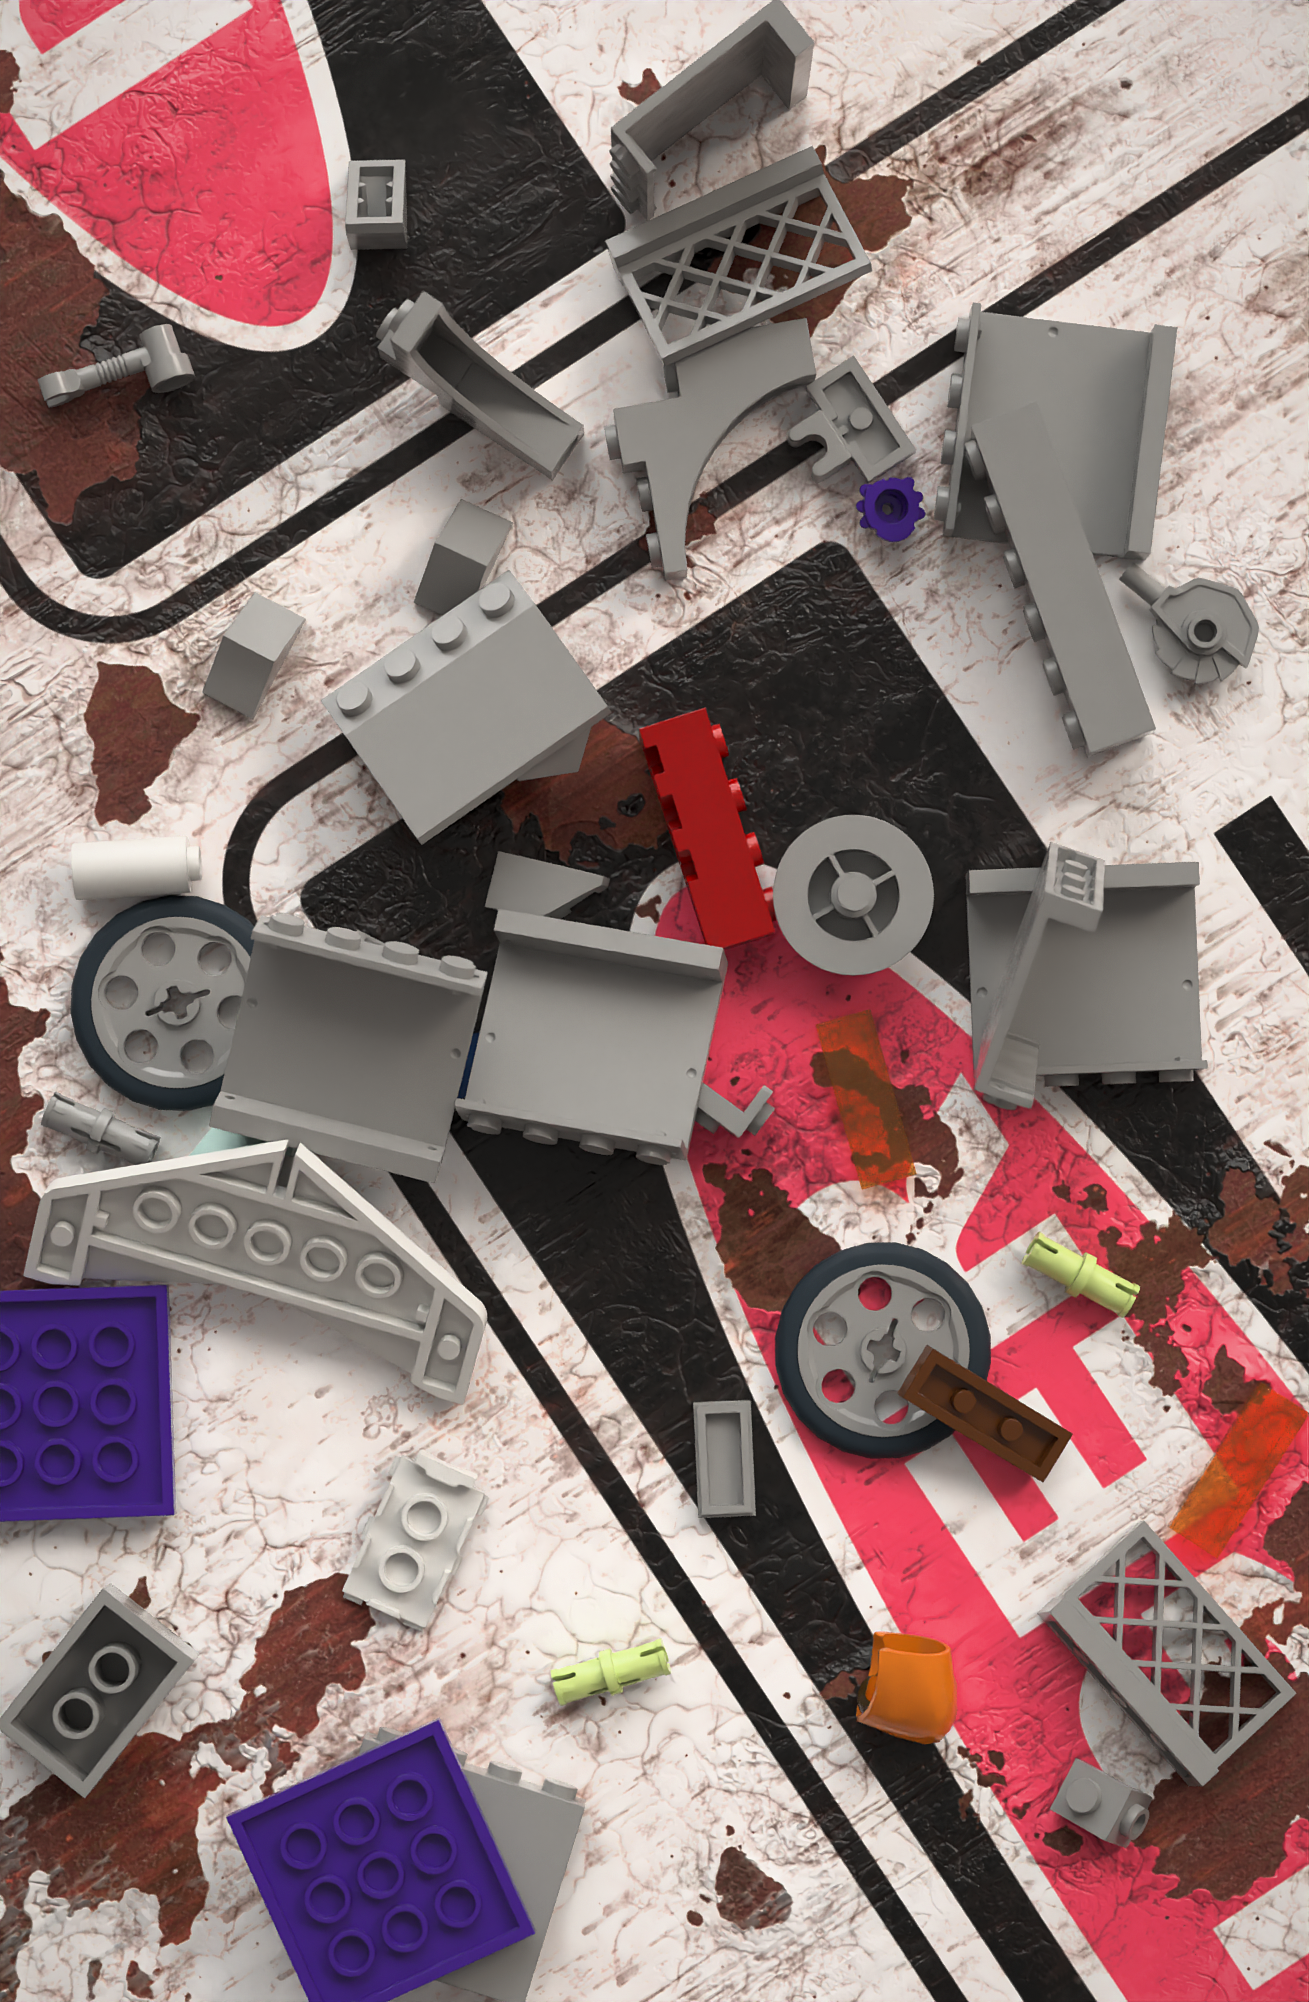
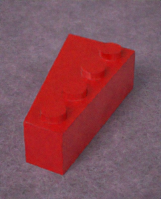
M702 708L639 728L640 744L705 945L721 947L725 951L774 935L775 929L772 922L777 921L773 905L772 886L764 889L761 888L755 867L764 865L763 857L755 833L752 832L745 835L738 813L746 811L747 808L737 778L727 779L721 758L728 757L729 752L719 723L711 726L706 708Z

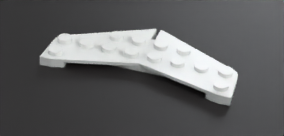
M289 1139L62 1177L48 1185L40 1200L23 1275L25 1277L59 1285H80L83 1278L219 1284L238 1288L290 1304L412 1374L410 1383L437 1398L461 1405L464 1404L487 1323L485 1306L302 1143L299 1144L295 1153L287 1187L278 1185Z

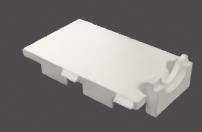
M422 1449L419 1451L416 1460L404 1455L401 1457L395 1456L388 1472L393 1477L375 1517L369 1516L361 1533L366 1537L342 1590L345 1592L344 1598L359 1605L365 1601L367 1602L366 1605L395 1618L405 1619L404 1625L420 1632L423 1628L427 1627L449 1575L455 1576L463 1560L459 1552L476 1514L482 1516L490 1499L485 1495V1491L474 1487L478 1474L445 1463Z

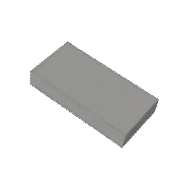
M751 1400L693 1402L698 1518L756 1516Z

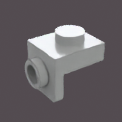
M703 1083L695 1121L712 1134L721 1126L737 1139L741 1137L745 1130L755 1136L775 1109L766 1102L773 1091L763 1085L743 1112Z
M1076 1758L1050 1810L1102 1840L1126 1848L1131 1840L1136 1839L1146 1827L1149 1819L1148 1807L1152 1797L1143 1791L1124 1784L1086 1761Z

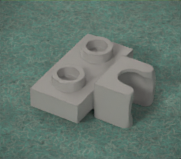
M854 355L806 386V391L815 403L818 411L792 427L786 433V439L792 447H799L809 441H817L824 446L826 450L825 456L812 467L811 477L815 483L826 480L849 465L850 461H853L867 484H869L916 453L915 447Z

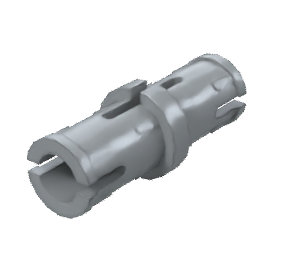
M54 1092L41 1120L42 1126L62 1132L87 1144L86 1149L98 1154L101 1150L134 1165L151 1163L161 1139L158 1135H153L116 1119L115 1112L104 1108L100 1112L75 1102L73 1099L63 1096L58 1092Z

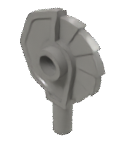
M1134 562L1131 563L1119 578L1122 583L1151 606L1149 611L1157 619L1156 625H1152L1153 639L1158 649L1155 651V654L1163 664L1173 670L1170 673L1171 675L1181 679L1195 680L1194 685L1209 683L1218 678L1221 682L1231 675L1238 665L1243 666L1245 669L1248 667L1258 637L1259 625L1240 590L1204 578L1193 579L1177 588H1173L1170 585L1165 588Z

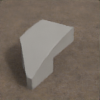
M498 851L485 907L496 911L504 909L562 919L571 913V907L592 893H600L608 888L610 879L601 875Z

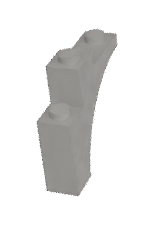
M424 291L415 303L407 299L398 310L393 308L379 327L376 337L381 340L377 347L380 358L436 394L440 406L553 481L583 437V424L551 403L493 358L463 331L451 318L441 302Z
M807 318L747 328L665 367L663 365L667 393L678 391L679 398L613 409L615 425L604 426L609 459L621 458L623 474L646 470L647 477L636 478L642 512L653 510L656 533L646 534L651 568L662 566L665 581L687 577L685 533L688 512L702 472L717 447L746 416L783 393L809 385L815 381L816 369Z

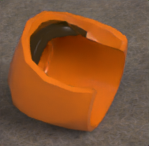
M874 1632L871 1668L868 1677L861 1683L857 1694V1721L897 1738L921 1744L940 1742L950 1731L958 1711L957 1682L953 1671L951 1648L939 1640L925 1636L894 1632Z

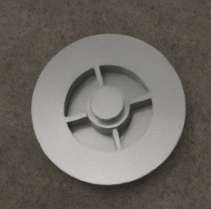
M865 815L833 817L823 820L804 831L795 839L783 855L773 886L775 916L784 937L801 957L820 969L851 976L866 975L884 970L909 954L918 944L928 927L934 902L931 872L917 845L894 825Z

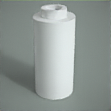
M188 836L73 843L71 847V871L76 900L191 893L192 881L202 880L200 846L190 847Z

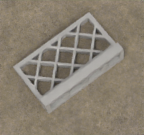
M813 146L605 240L613 269L621 285L625 287L664 367L872 272L871 262L833 192ZM821 196L827 210L820 226L793 219L798 205ZM833 221H834V223H835V225H836L838 231H834V230H831V229H830L831 226H832ZM759 223L777 228L768 250L741 243L746 229ZM787 231L814 238L805 261L779 254ZM825 242L848 248L853 257V260L834 269L816 264ZM707 247L725 252L716 274L689 267L694 254ZM735 255L762 262L754 284L727 277ZM773 265L800 273L795 286L782 293L764 288ZM654 271L673 275L664 298L641 292L636 280ZM684 279L710 286L701 308L675 301ZM721 289L748 297L743 310L734 315L726 316L712 312ZM650 308H654V309H657V310H658L657 315H656L655 318H654V316H653V314H652ZM669 313L696 320L690 335L667 344L661 331Z
M1144 1520L1136 1524L1059 1597L1053 1598L1037 1613L1188 1786L1203 1787L1219 1772L1217 1768L1296 1694L1292 1687ZM1140 1539L1156 1555L1155 1579L1125 1577L1126 1552ZM1116 1562L1115 1577L1101 1576ZM1165 1567L1177 1580H1165ZM1094 1582L1115 1584L1114 1617L1093 1616L1080 1602L1078 1597ZM1125 1584L1154 1586L1153 1620L1123 1618ZM1164 1587L1185 1588L1194 1598L1193 1622L1163 1621ZM1203 1610L1216 1624L1203 1623ZM1101 1624H1113V1638ZM1123 1625L1153 1627L1152 1661L1131 1660L1122 1649ZM1163 1627L1193 1629L1191 1663L1162 1662ZM1203 1630L1223 1631L1231 1640V1666L1201 1664ZM1241 1654L1245 1656L1253 1667L1241 1666ZM1139 1667L1151 1668V1681ZM1161 1668L1191 1670L1190 1704L1169 1703L1161 1694ZM1201 1671L1231 1672L1229 1707L1200 1705ZM1241 1673L1260 1674L1276 1693L1260 1708L1240 1707ZM1176 1710L1189 1711V1724ZM1200 1712L1229 1713L1228 1739L1214 1752L1199 1737ZM1239 1714L1252 1715L1239 1727Z

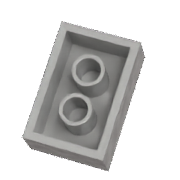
M109 1583L99 1592L0 1717V1731L82 1797L86 1798L198 1658L200 1653L115 1585Z

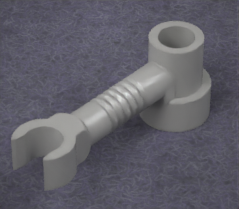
M162 324L151 327L140 334L139 337L143 345L141 348L124 353L122 356L118 355L117 358L112 357L111 360L107 359L101 363L98 362L96 365L92 364L78 370L69 369L48 374L38 379V383L48 407H55L83 395L85 391L142 371L146 372L151 389L155 393L169 392L184 387L195 379V374L188 355L180 351L172 325Z

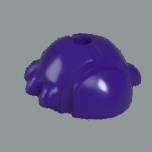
M890 477L888 480L881 479L872 485H861L859 492L863 496V500L858 501L856 504L858 512L863 513V517L859 521L860 526L864 529L874 530L877 537L887 542L897 543L911 535L916 528L914 523L923 519L926 515L925 510L919 507V503L923 500V494L919 491H914V479L906 477L901 480ZM883 505H888L891 508L890 514L883 512Z

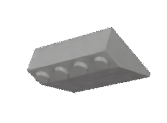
M510 570L500 575L321 700L421 845L612 713Z

